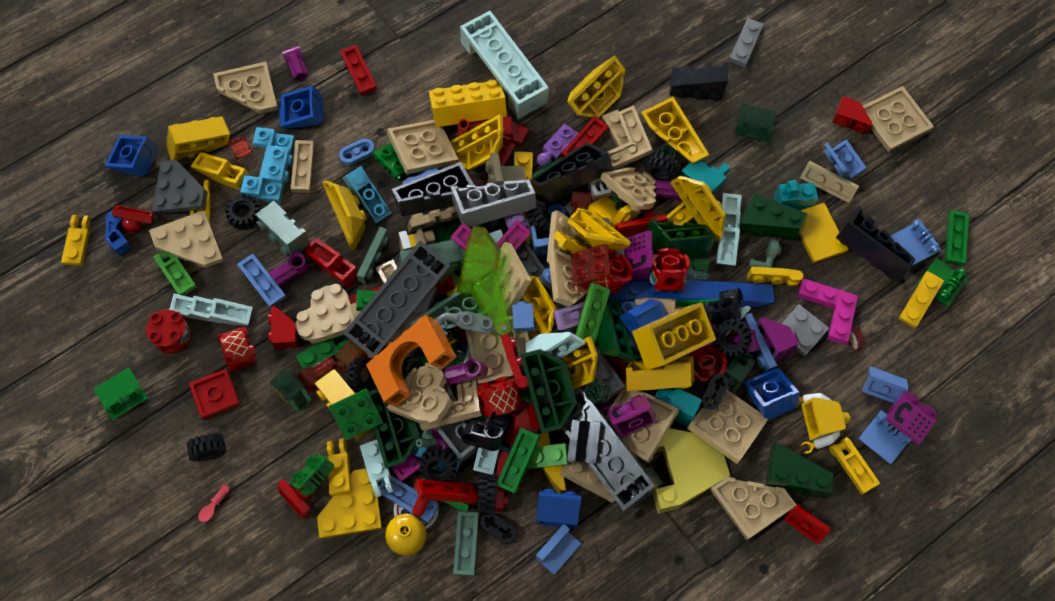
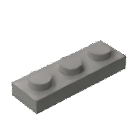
M747 18L729 62L745 68L762 30L763 23Z

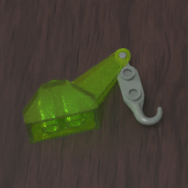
M473 225L467 238L457 293L471 294L484 315L468 311L454 314L444 313L437 318L440 327L442 322L451 321L463 330L481 334H489L495 331L498 336L509 334L511 330L497 280L498 270L501 269L503 258H500L501 250L484 227ZM442 329V331L444 332L445 336H447L448 333L445 332V331Z

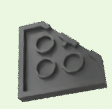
M163 161L160 163L152 212L157 215L205 209L208 192L179 161Z

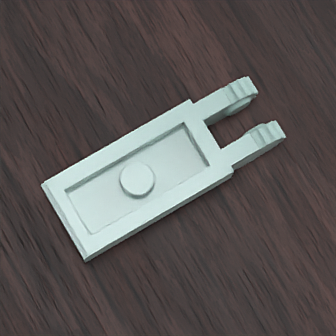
M377 440L360 445L369 480L376 497L381 496V489L378 484L381 481H385V487L389 493L393 492L390 480L391 474L389 469H385Z

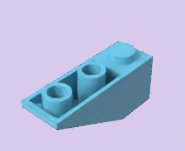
M362 166L342 177L352 194L357 195L360 204L375 223L391 214Z

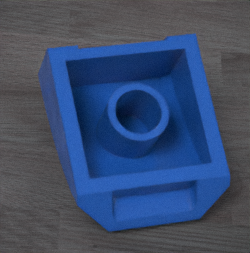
M313 85L280 96V127H305L320 124L324 121V101L320 92Z
M119 135L104 167L131 175L143 176L149 174V169L155 156L158 155L156 144L146 136Z
M649 299L620 315L638 349L632 331L667 316L668 313L661 301Z
M779 367L743 381L750 397L764 418L772 420L776 416L790 410L793 411L799 404V391Z

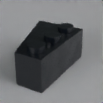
M729 62L723 63V66L712 67V64H706V68L695 69V66L672 68L669 96L722 100L728 83Z

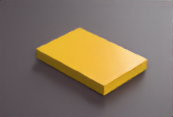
M825 203L800 210L807 213L806 223L800 238L813 264L847 253V246L843 245L836 238L839 230Z

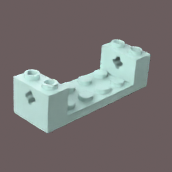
M491 11L460 26L461 44L470 55L477 52L508 94V107L517 119L548 103L549 87Z

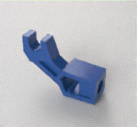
M110 211L105 218V240L109 247L118 256H121L130 250L131 247L119 231L123 218L112 216V211Z

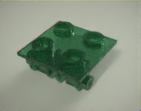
M742 103L734 134L769 143L774 129L773 124L776 112Z

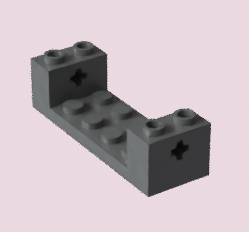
M419 241L343 334L374 358V356L378 355L389 345V341L437 283L442 285L454 269L442 257L422 241Z
M579 387L575 391L577 404L562 429L570 438L572 420L580 419L600 422L602 424L597 463L588 464L623 511L632 509L664 483L652 467L644 468L618 435L598 408L602 401L592 388Z

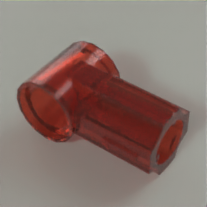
M573 190L571 216L576 212L577 208L588 210L591 192Z
M329 356L313 367L308 366L298 373L297 377L307 392H313L318 389L315 382L333 369L337 373L340 369L334 359Z

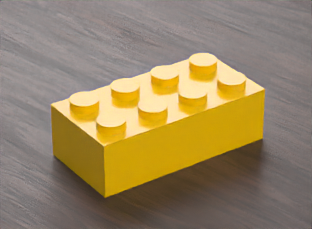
M488 80L483 83L473 82L463 86L454 85L450 88H435L429 91L435 127L455 125L461 119L474 122L492 119L499 114L507 117L505 95L498 80Z
M702 302L682 308L632 331L646 370L663 366L716 340Z

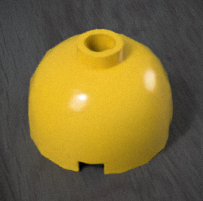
M404 513L397 515L389 522L385 537L387 545L394 553L402 556H411L422 550L426 542L427 532L420 518L413 514Z

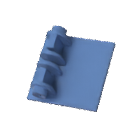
M919 219L913 221L912 225L890 236L894 243L898 242L915 258L913 265L942 251L939 246L940 244L934 240L933 234L929 233L930 230H927L923 221Z
M881 410L858 439L889 464H892L911 439L885 420L887 414Z

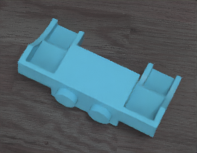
M256 127L253 146L265 148L266 151L260 176L244 175L241 194H245V196L251 195V197L258 198L269 204L274 201L281 205L285 183L290 178L289 166L293 165L294 135L279 134L275 132V129Z

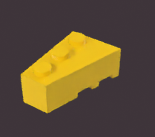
M223 116L168 126L166 149L171 160L178 161L188 156L191 159L198 152L205 150L207 153L228 145L230 133Z
M642 357L634 362H629L626 367L627 391L666 388L685 389L691 387L694 381L693 357H680L663 366L646 370Z
M335 369L315 382L319 389L316 393L322 401L326 400L328 402L326 404L328 408L329 405L355 394ZM371 428V429H369V430H367V431H365V432H363V433H361V434H358V435H356V436H354V437H355V438L357 439V441H358L359 439H361L363 436H365L367 433H369V432H370L371 430H373L374 428Z

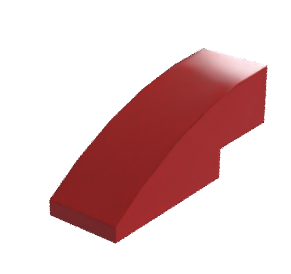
M317 238L303 250L304 254L346 288H349L358 279V269L356 266L343 259L340 253Z

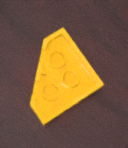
M367 469L354 470L350 474L352 492L333 496L318 515L320 539L382 529L379 501L370 483Z

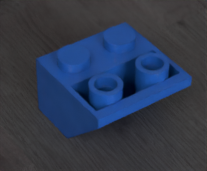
M544 489V492L540 491L536 524L561 527L565 524L568 528L576 529L581 496H577V493L569 491L564 492V494L556 493L552 489Z

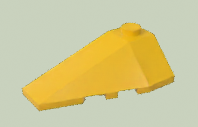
M674 97L641 112L650 129L692 164L709 156V153Z

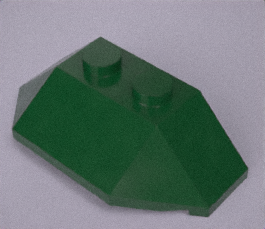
M608 297L597 336L600 353L617 360L634 362L641 357V354L620 317L625 311L621 308L620 301Z
M542 349L521 353V360L541 432L546 433L562 429L577 404L567 362Z
M378 389L372 390L369 393L383 421L382 424L373 428L385 469H389L407 461L416 447L417 439H421L416 421L390 412L387 408L389 404L383 401Z

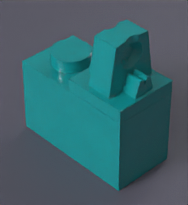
M700 160L694 164L690 162L682 170L680 176L704 181L711 188L714 195L723 187L727 180L726 175L731 167L724 163L718 169L713 166L710 168L705 161Z
M796 180L780 184L773 196L774 201L797 210L815 206L818 201L815 183L797 184Z
M668 388L658 389L655 398L679 410L674 422L687 428L702 399L679 388H676L675 391Z

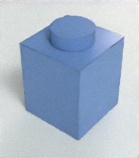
M521 301L517 302V305H512L514 332H535L533 304Z

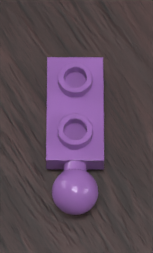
M563 124L543 146V153H540L537 157L538 164L542 167H547L551 163V157L558 160L561 152L578 135V132Z

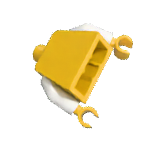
M822 393L806 394L803 397L799 396V404L795 407L798 408L800 403H802L801 406L809 438L814 440L813 443L806 441L800 445V447L803 445L809 447V451L802 454L808 455L814 448L820 449L833 444L840 437V432L846 429L845 424L850 422L849 413L842 412L840 403L832 401Z

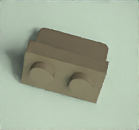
M498 153L490 154L489 161H486V172H488L489 176L488 183L501 185L506 181L526 180L523 167L501 166Z

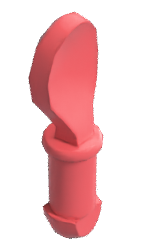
M228 485L221 486L218 493L211 499L212 503L201 509L198 515L200 522H208L213 517L215 506H219V503L230 491Z

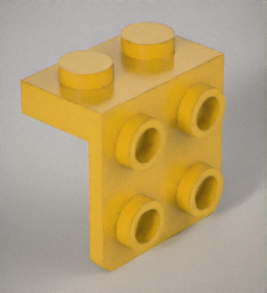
M606 196L591 203L588 207L590 211L596 213L599 217L609 218L614 229L616 223L635 220L641 213V211L636 212L632 210L629 204L621 208Z

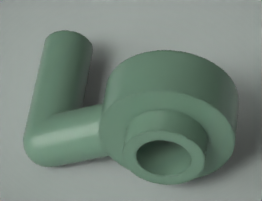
M770 239L766 251V262L750 259L749 266L772 268L776 255L779 256L782 245L779 244V240Z
M416 422L421 439L416 441L417 447L436 446L437 440L432 436V428L422 431L420 423Z

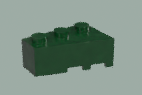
M776 442L771 446L765 486L780 487L789 492L824 499L832 493L833 473Z

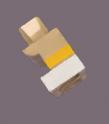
M420 227L417 229V233L407 235L406 231L399 232L401 251L413 249L419 241H422L425 245L435 243L433 230L422 232Z

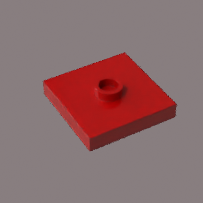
M227 368L189 383L202 420L241 405Z

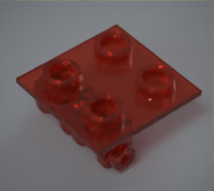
M608 244L598 245L571 254L573 286L579 285L583 290H588L591 281L611 275Z

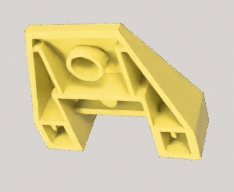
M669 428L656 452L663 451L672 485L657 488L652 495L657 513L677 510L711 489L726 477H730L724 454L692 432Z

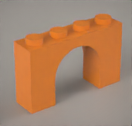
M424 315L366 364L385 403L397 407L411 395L402 377V364L405 357L413 349L421 347L429 364L441 370L456 358L437 320Z

